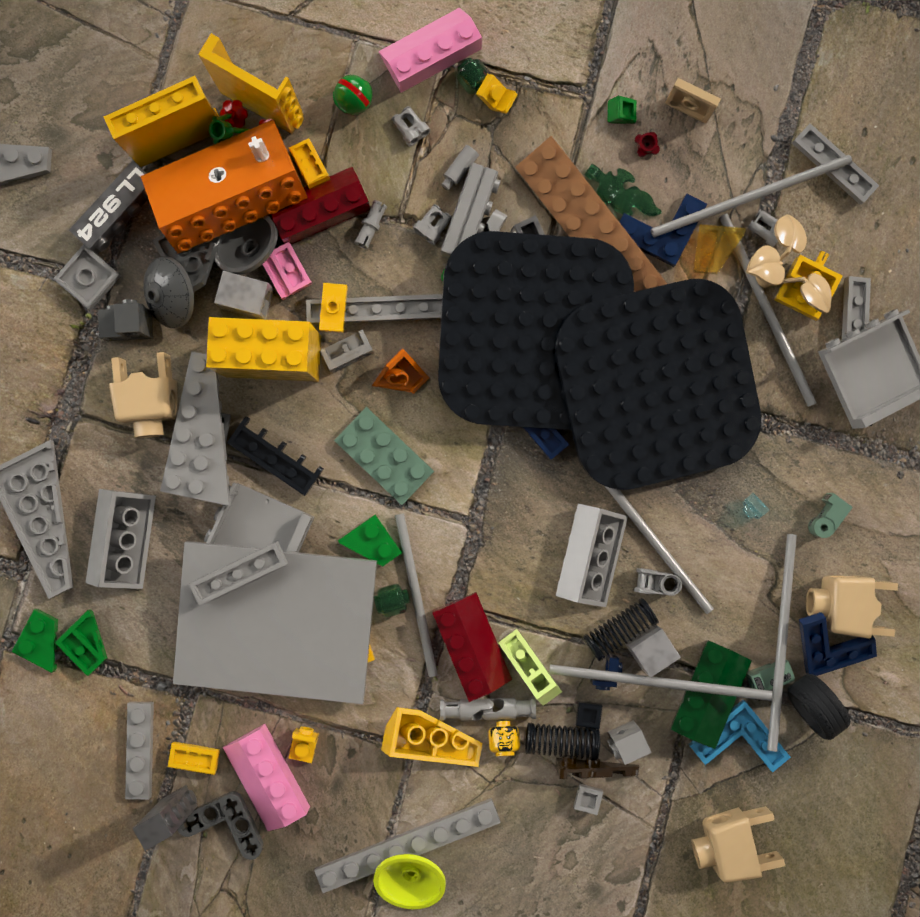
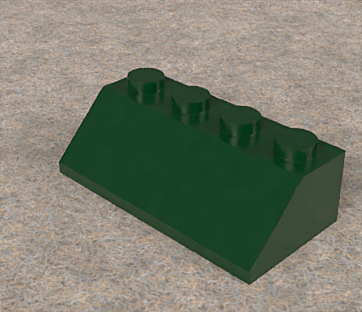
M707 640L690 681L741 687L752 660ZM685 691L670 730L716 749L737 697Z

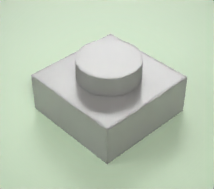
M579 783L573 805L574 809L598 815L603 790Z

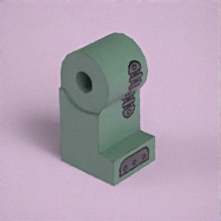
M834 493L825 494L822 498V501L826 503L825 507L808 524L809 532L813 536L820 538L830 537L853 508Z
M785 660L783 685L795 680L788 660ZM775 662L747 671L746 679L749 687L761 690L773 689Z

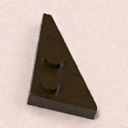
M570 755L556 758L555 767L559 779H567L568 773H572L573 776L581 779L612 777L613 773L623 774V776H638L639 765L635 764L624 765L623 763L601 762L599 758L592 760L591 757L586 760H578L575 756L571 758Z

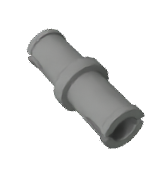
M373 201L367 217L363 218L361 222L363 226L354 242L356 245L361 244L359 246L361 248H369L375 231H378L380 228V220L387 209L385 204L381 206L382 202Z

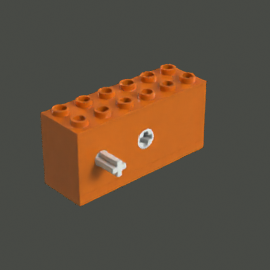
M270 120L140 176L158 227L177 254L188 251L192 247L209 242L213 238L232 232L241 226L253 223L257 219L276 213L285 207L297 204L308 198L274 120Z

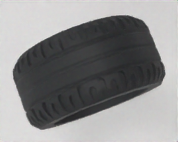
M806 674L788 688L787 695L792 705L811 729L821 738L826 740L834 739L850 726L851 719L846 708L835 693L817 676Z

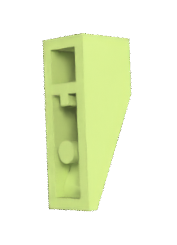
M517 629L498 642L535 698L543 706L562 693L552 676Z

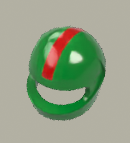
M351 74L342 77L337 82L333 92L335 105L349 115H359L365 112L371 105L373 97L369 82L357 75Z

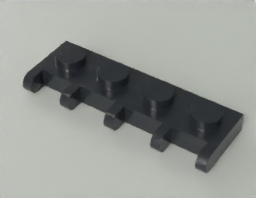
M245 416L227 443L306 496L324 468L319 466L315 473L302 465L306 459L305 455L302 454L297 461L283 452L287 443L282 441L278 448L263 439L268 430L263 428L257 435L246 427L250 418Z

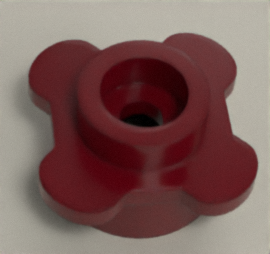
M655 132L643 135L638 134L635 137L634 141L638 146V156L645 157L647 154L656 155L659 153L660 147L658 146L657 134Z

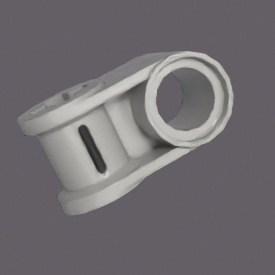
M645 568L636 569L638 580L634 592L674 596L681 591L682 582L674 574ZM668 578H673L675 581V586L672 590L664 588V581Z

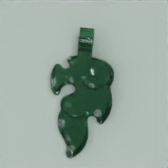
M591 164L585 173L587 178L599 183L597 194L603 202L610 205L619 214L623 215L625 213L632 216V207H636L647 216L661 214V209L656 207L652 197L647 192L640 190L636 186L628 189L623 187L625 182H635V178L630 172L618 168L617 175L614 176L612 171L605 174L596 165Z

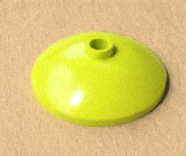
M399 854L385 859L376 868L373 879L377 893L385 901L404 909H423L436 904L443 897L446 887V879L441 869L429 859L415 854Z

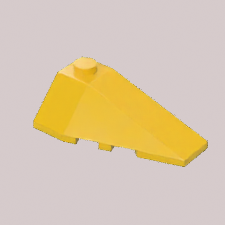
M397 707L385 726L381 750L389 757L479 767L483 743L421 710Z

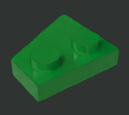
M376 514L338 540L343 546L367 559L377 560V564L382 567L402 553Z
M34 609L12 652L51 673L55 672L57 669V664H55L57 644L55 642L57 641L58 619L39 609Z
M91 609L87 610L55 642L87 677L108 659L94 612Z

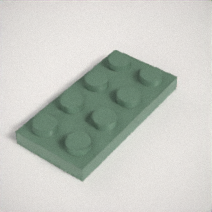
M367 407L334 440L401 505L435 472Z

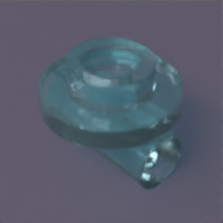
M754 493L750 494L742 502L744 513L751 519H760L770 510Z

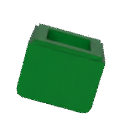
M619 95L608 101V123L635 124L637 100Z

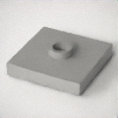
M83 244L53 280L91 311L121 275Z

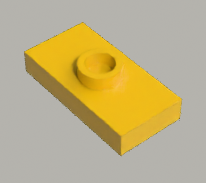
M309 138L288 148L309 189L330 180L329 174Z
M323 283L320 331L344 332L347 285Z
M172 742L167 767L215 775L220 749Z

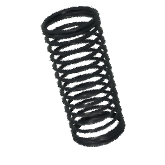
M643 598L639 599V604L634 602V606L630 605V610L625 608L626 613L621 611V615L616 614L617 619L613 616L612 621L608 619V625L603 622L604 628L599 625L600 632L594 628L595 634L590 631V636L587 634L583 635L584 640L598 661L601 662V660L605 659V656L597 642L608 656L610 655L601 638L611 652L614 653L604 633L617 650L619 648L609 631L620 646L623 647L613 627L625 644L628 643L617 624L629 640L632 641L621 620L634 638L637 636L626 618L633 625L637 633L641 635L629 613L639 624L643 632H645V629L634 611L642 619L645 626L650 629L638 607L652 626L659 624L653 610Z
M534 723L527 724L526 754L531 753L532 742L533 755L535 754L536 735L539 729L538 755H540L544 727V756L546 755L548 729L550 733L548 754L551 756L552 736L555 729L554 756L557 755V738L560 729V757L563 751L564 730L566 732L565 757L568 755V736L570 730L571 758L573 757L575 730L577 735L576 759L579 755L580 731L582 732L581 759L584 757V737L586 731V759H589L591 731V759L597 760L599 757V729L595 728L593 730L591 728L588 730L586 727L583 731L582 727L578 730L577 727L573 729L570 726L567 730L566 726L562 729L560 725L558 727L553 725L551 729L550 724L546 728L545 724L540 726L539 723L535 728Z

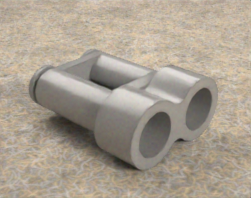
M410 106L405 107L401 114H395L391 118L409 147L415 145L431 131L429 126L419 119ZM405 117H407V119L412 124L410 128L403 121Z
M434 204L423 219L416 222L413 230L418 235L424 237L430 244L435 245L440 239L441 232L451 221L452 216L447 212L443 213L441 208ZM439 215L441 217L435 226H432L431 222Z
M760 209L755 216L757 217L756 220H752L747 228L765 239V243L774 247L778 242L774 233L777 219ZM761 220L772 228L767 230L758 224L757 221Z

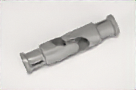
M492 698L476 699L471 702L468 699H460L459 702L440 700V721L460 718L461 721L482 719L516 720V717L536 719L535 698L530 700ZM493 706L498 707L501 710L493 712Z

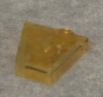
M700 224L693 272L717 275L745 235L746 228Z

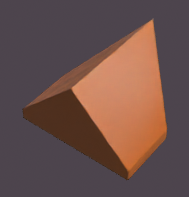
M402 348L385 365L372 386L414 394L429 377Z

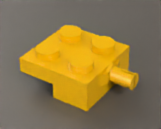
M820 251L815 262L802 255L796 257L785 279L808 278L812 273L819 274L828 282L833 297L843 276L824 267L829 254ZM783 283L774 300L815 321L819 320L822 312L810 306L800 292V287L804 283Z

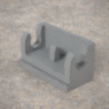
M363 329L320 350L331 373L374 354Z

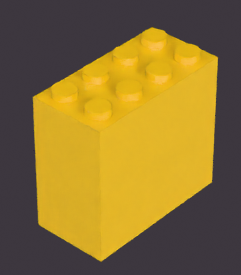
M209 317L206 367L226 378L319 382L321 335L310 322Z

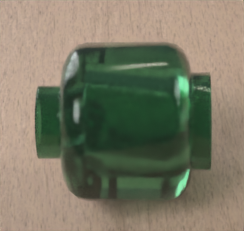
M468 58L459 65L457 80L468 94H475L486 75L491 73L480 59Z
M396 583L379 588L377 595L374 596V601L378 613H382L385 617L389 618L405 613L407 610L406 604L410 603V597L407 589L402 590L401 586Z

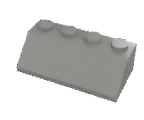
M99 489L86 576L87 584L103 588L143 589L155 495Z
M578 503L557 585L556 596L577 603L606 607L628 516Z

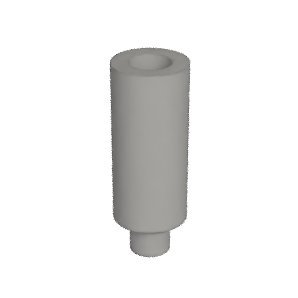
M465 145L443 175L445 180L441 185L445 189L449 190L452 185H458L470 169L471 163H474L478 158L479 154L477 151Z

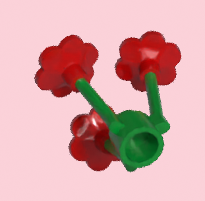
M240 100L224 101L223 109L220 110V116L212 117V122L209 125V134L214 139V144L231 138L233 133L240 134L249 130L242 128L245 125V119L248 117V111L243 108ZM261 119L259 121V125L273 119Z

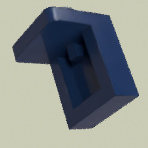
M606 655L605 671L622 673L623 665L622 662H619V658L616 655ZM590 679L592 685H596V689L610 690V687L617 688V682Z

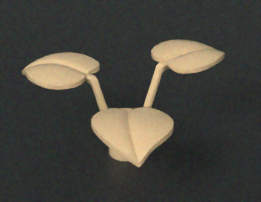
M786 214L776 221L774 227L776 239L782 246L787 247L786 251L779 256L775 248L768 245L762 246L752 256L746 273L756 276L757 283L763 288L783 283H804L800 287L804 300L816 310L827 314L831 308L832 295L830 286L824 277L812 273L808 278L784 279L785 270L782 266V260L791 250L801 253L807 243L803 226L793 216Z

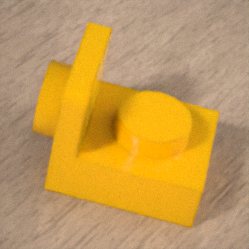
M491 74L486 75L476 93L491 110L504 114L508 113L518 95L514 90L506 89Z
M301 726L300 729L296 728L292 734L293 740L289 759L312 763L319 733L314 732V729Z

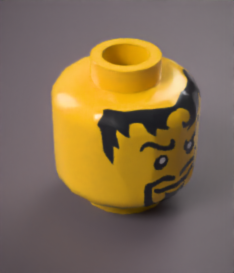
M510 721L496 722V727L489 729L490 751L495 753L496 757L515 756L514 752L520 749L519 729L516 726H511Z

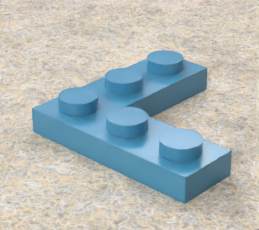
M744 700L732 708L716 749L694 740L688 744L705 765L740 736H743L771 772H774L791 758L779 742L777 752L767 750L769 730Z

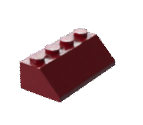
M353 167L329 176L330 180L311 189L308 186L304 187L308 198L271 214L284 244L287 242L294 244L370 210L369 201Z
M477 592L433 609V616L469 702L494 692L512 680Z

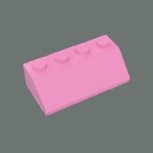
M458 8L380 50L379 54L402 93L481 50L482 36L472 18L462 9Z
M266 724L223 747L267 831L286 827L306 816L310 805Z

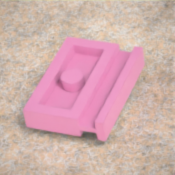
M290 242L274 249L271 256L263 264L282 300L312 285Z

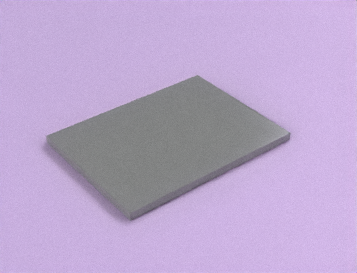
M193 541L184 542L173 684L355 704L364 703L377 560L283 551L288 564L199 606L189 583L261 548Z

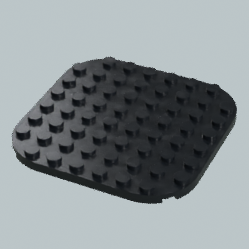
M486 231L474 234L462 241L448 258L443 276L438 386L442 398L448 407L462 419L475 424L571 430L555 357L557 333L567 316L578 307L593 301L634 292L633 274L625 257L609 243L592 238Z
M688 279L593 301L571 312L558 331L555 341V357L577 456L585 472L598 483L617 490L635 489L731 465L742 459L754 446L761 429V409L744 325L735 299L719 284L705 279Z

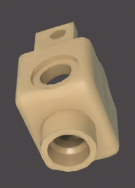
M165 352L157 353L159 378H149L143 372L131 373L128 377L126 360L119 357L111 358L114 383H109L116 421L133 425L134 438L163 436L162 421L174 420L177 418L178 384L177 380L172 378L170 355Z
M827 575L822 579L821 589L810 588L806 595V612L808 616L822 612L826 617L827 630L832 633L868 639L872 635L895 637V629L885 626H873V622L881 615V603L875 597V589L898 591V583L875 581L874 578L866 576Z
M766 806L743 812L737 807L704 818L702 824L705 836L691 840L699 869L713 867L723 882L730 883L762 878V871L784 867V859L777 851L757 855L751 830L753 825L774 821L773 813Z

